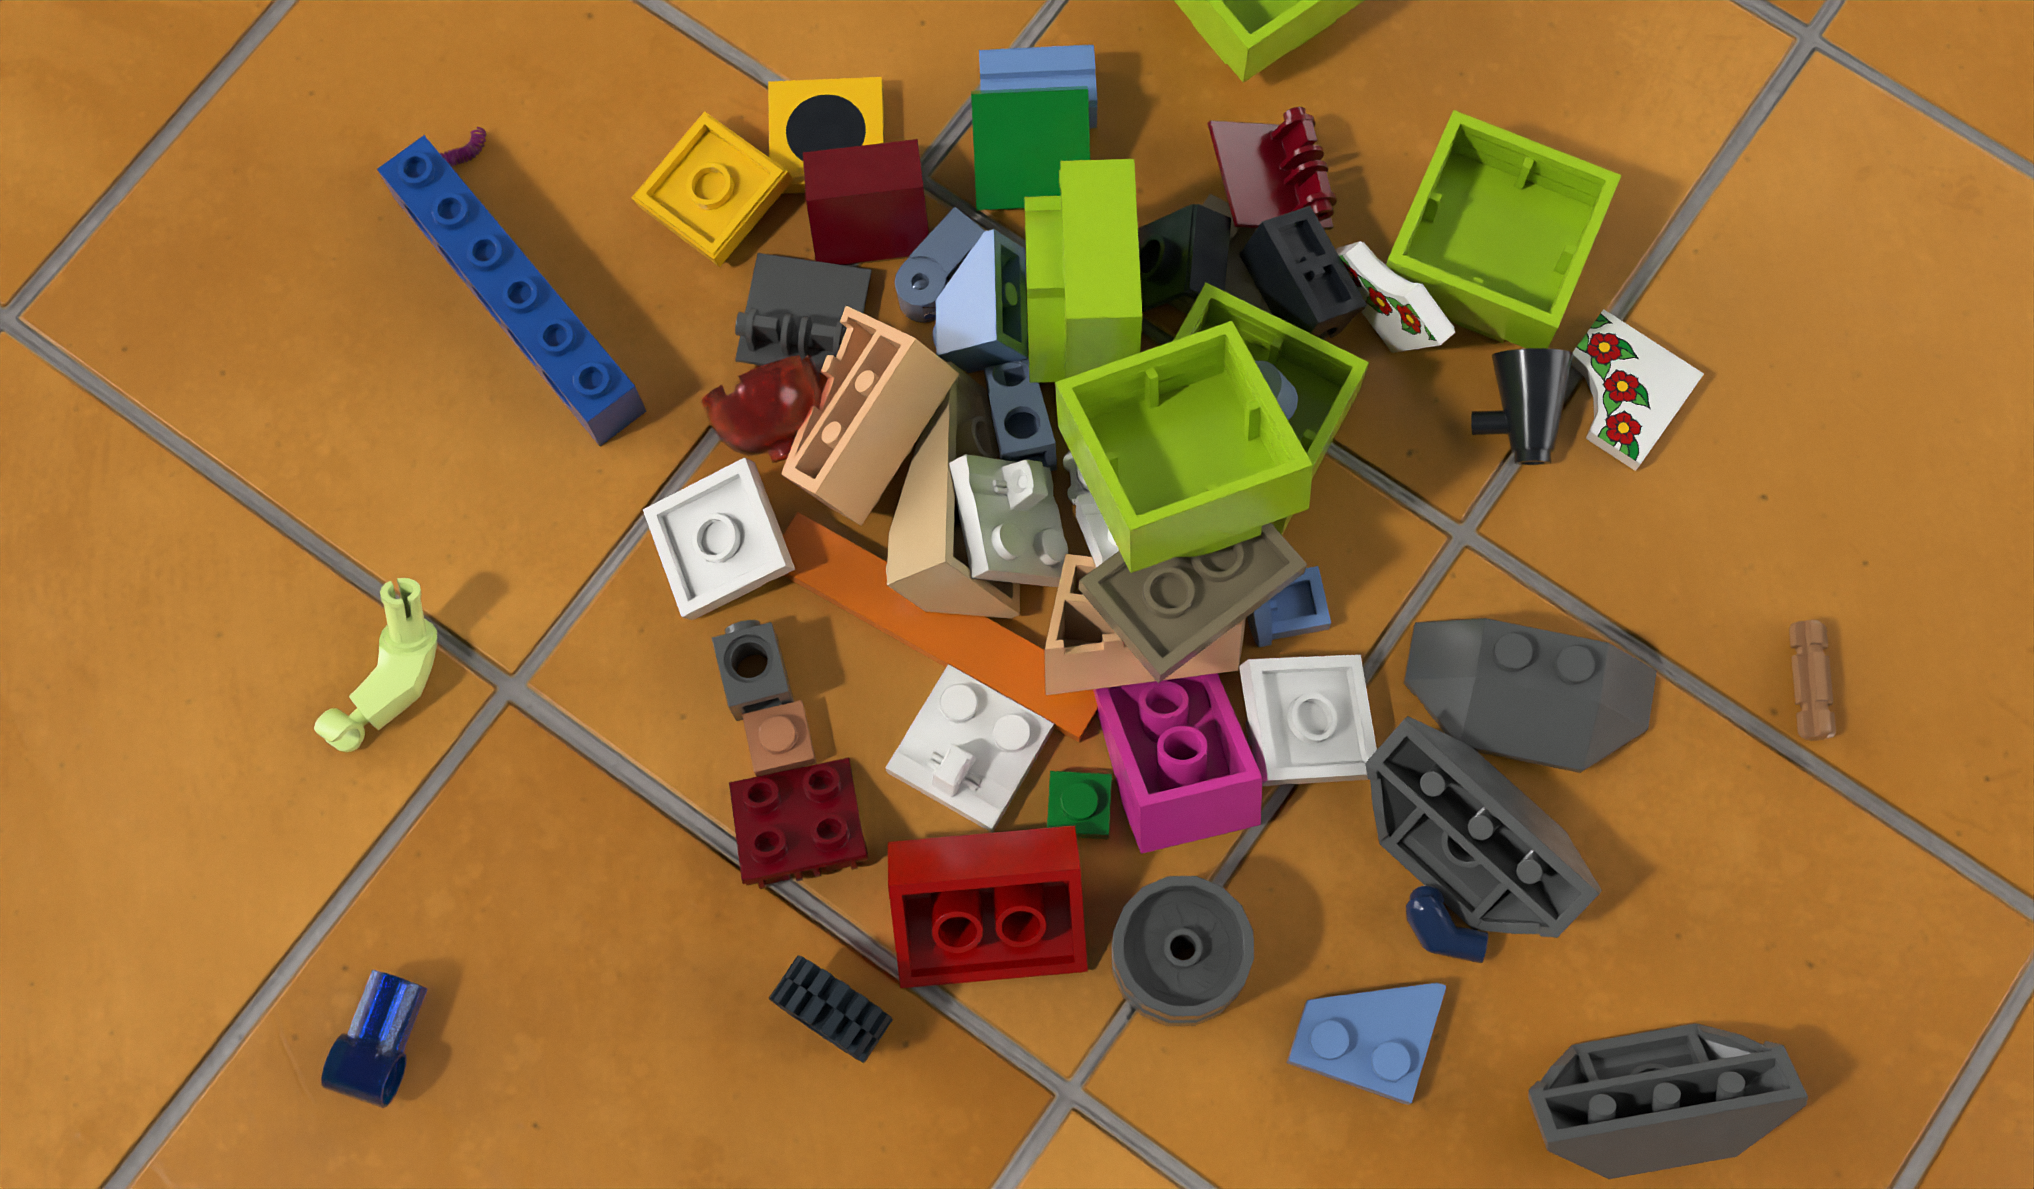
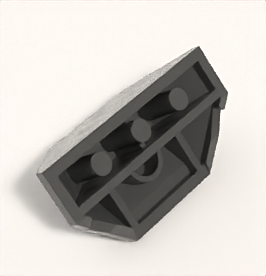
M1480 618L1415 622L1403 683L1414 696L1418 697L1430 716L1445 734L1470 745L1477 752L1581 773L1648 730L1657 671L1607 642Z
M1407 716L1365 763L1367 777L1371 784L1372 805L1379 844L1424 885L1435 887L1441 891L1444 897L1443 903L1473 930L1511 934H1540L1543 937L1558 938L1601 893L1600 886L1566 831L1470 745Z
M1697 1023L1571 1045L1549 1068L1542 1080L1537 1081L1528 1090V1099L1547 1151L1608 1179L1737 1157L1805 1107L1808 1100V1095L1784 1045L1765 1041L1762 1045L1740 1034Z

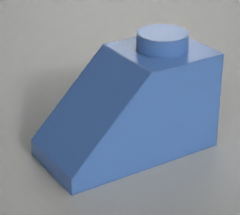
M995 229L985 231L935 300L936 324L933 328V341L936 347V355L947 362H953L967 373L984 370V367L1028 358L1025 249Z

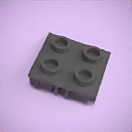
M757 253L745 313L739 312L736 319L735 334L740 336L735 361L823 375L821 369L826 356H837L847 327L840 323L845 307L848 306L864 314L872 270Z

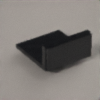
M1190 204L1138 228L1142 313L1182 296L1196 300L1205 283L1225 291L1231 228L1230 217L1200 204Z

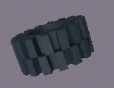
M797 955L769 997V1000L793 1018L862 1063H865L893 1021L891 1016L870 1002L862 994L856 992L849 985L835 978L831 973L823 968L821 969L815 963L800 955Z

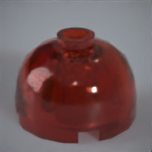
M800 355L790 356L750 370L738 376L740 383L734 387L735 391L729 395H726L722 385L702 398L701 404L710 425L720 441L732 451L753 457L769 454L772 463L786 460L796 434L810 415L812 407L815 406L820 410L824 389L811 355H807L803 360H801Z

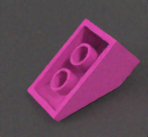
M1218 673L1163 680L1160 683L1153 681L1110 687L1109 690L1108 688L1093 689L1098 705L1099 720L1122 804L1141 854L1261 825L1263 778Z

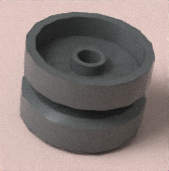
M1167 876L1142 887L1123 907L1113 932L1111 944L1112 974L1122 997L1141 1016L1165 1026H1196L1219 1016L1235 1000L1245 985L1254 961L1253 929L1242 905L1222 886L1197 876ZM1173 941H1184L1185 949L1194 947V955L1188 960L1175 958L1171 953Z

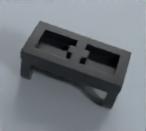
M1311 206L1261 222L1239 254L1272 315L1318 337L1327 331L1330 338L1335 337L1347 327L1357 313L1362 312L1367 306Z

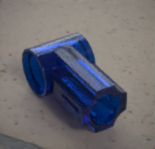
M372 969L348 1032L341 1034L336 1039L326 1058L321 1077L323 1088L381 1108L387 1107L392 1102L402 1082L407 1056L403 1051L426 995L427 988L403 978Z

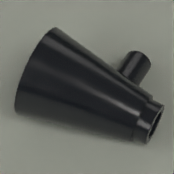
M1546 348L1515 349L1494 353L1492 360L1503 410L1472 411V435L1508 434L1511 452L1515 453V464H1550L1551 452L1555 449L1573 353L1566 350Z

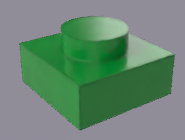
M1050 771L1047 828L1075 826L1077 838L1108 840L1112 774Z

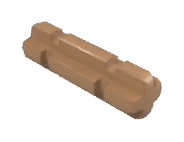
M1818 620L1795 622L1789 628L1790 647L1795 648L1797 652L1791 659L1795 705H1800V708H1802V711L1796 713L1798 734L1801 738L1810 741L1829 739L1834 737L1836 727L1834 712H1830L1828 706L1833 704L1830 660L1829 656H1825L1823 652L1824 649L1828 648L1827 628Z

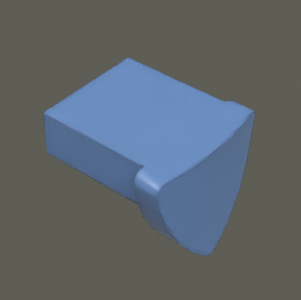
M1319 566L1306 568L1302 576L1247 616L1252 636L1258 647L1272 645V640L1329 630L1331 620Z

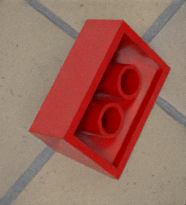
M1075 826L888 842V891L900 989L1088 972L1081 868Z

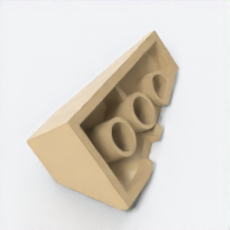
M949 361L947 364L960 374L918 438L889 531L888 562L886 565L887 586L926 612L1010 619L1020 615V583L971 578L949 466L950 462L965 454L993 459L999 456L988 394L984 387L953 362Z

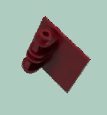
M1294 107L1287 110L1283 114L1284 122L1281 124L1209 121L1207 123L1235 227L1258 228L1263 221L1311 206L1324 230L1334 228L1331 216L1334 214L1333 206L1337 203L1335 193L1331 191L1327 176V163L1321 160L1324 156L1323 148L1319 145H1313L1318 141L1314 130L1316 124L1314 117L1307 114L1304 107Z
M849 757L729 782L742 883L746 884V886L758 884L759 889H764L767 887V884L790 880V874L793 873L798 882L803 880V871L813 870L816 878L821 877L822 867H826L827 872L851 867L854 870L858 869L857 862L869 860L866 841L862 832Z

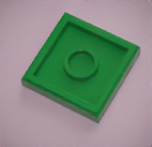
M1088 86L971 91L976 210L1025 208L1024 197L1061 196L1059 182L1060 161L1090 160Z

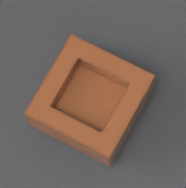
M802 700L742 714L756 777L817 764Z

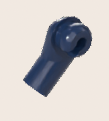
M1427 885L1415 888L1411 892L1409 902L1406 905V918L1421 946L1433 954L1483 963L1487 949L1488 933L1455 926L1443 904L1444 897L1437 888Z

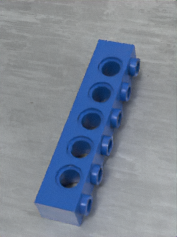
M425 135L377 169L397 203L599 446H602L646 412L635 385Z

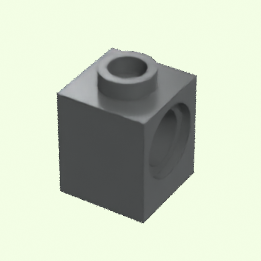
M745 620L725 628L724 635L712 637L728 707L736 721L743 720L742 714L794 702L779 640L772 622L760 624L758 620ZM750 655H761L768 659L765 670L756 677L744 678L737 674L740 662Z

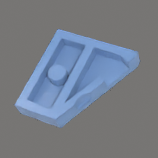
M1431 983L1307 1000L1286 1063L1409 1105L1414 1097L1446 985Z

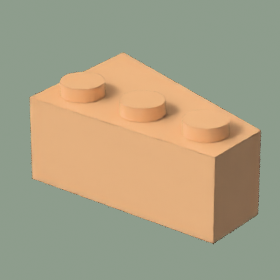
M846 306L840 323L847 327L837 356L827 355L821 369V373L828 378L817 408L815 406H807L781 475L829 508L862 526L871 510L879 502L882 493L898 468L912 451L916 440L936 409L944 401L947 392L960 373L916 338Z
M1065 554L1045 646L1046 695L1156 681L1078 589L1079 580L1096 568L1093 557ZM1246 618L1164 680L1238 671Z

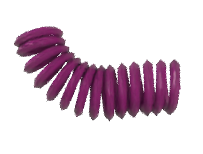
M477 127L479 130L470 132L471 137L468 144L466 143L462 148L459 147V149L448 150V153L445 151L444 154H440L448 164L450 162L451 166L457 165L456 160L459 165L461 162L464 163V160L467 163V157L472 161V157L476 158V155L482 152V147H485L486 131L481 127Z

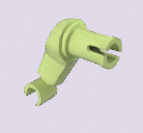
M397 578L400 599H396L394 585L391 581L384 584L380 590L387 626L382 630L379 638L377 667L349 696L357 709L348 716L337 708H331L325 711L315 723V732L339 751L351 752L356 750L363 742L365 736L364 726L368 722L380 730L421 697L435 658L437 629L431 622L424 619L421 588L415 580Z

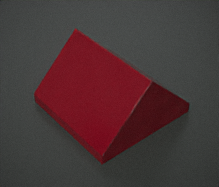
M918 139L803 152L806 205L816 262L847 266L909 258L912 252L929 235Z

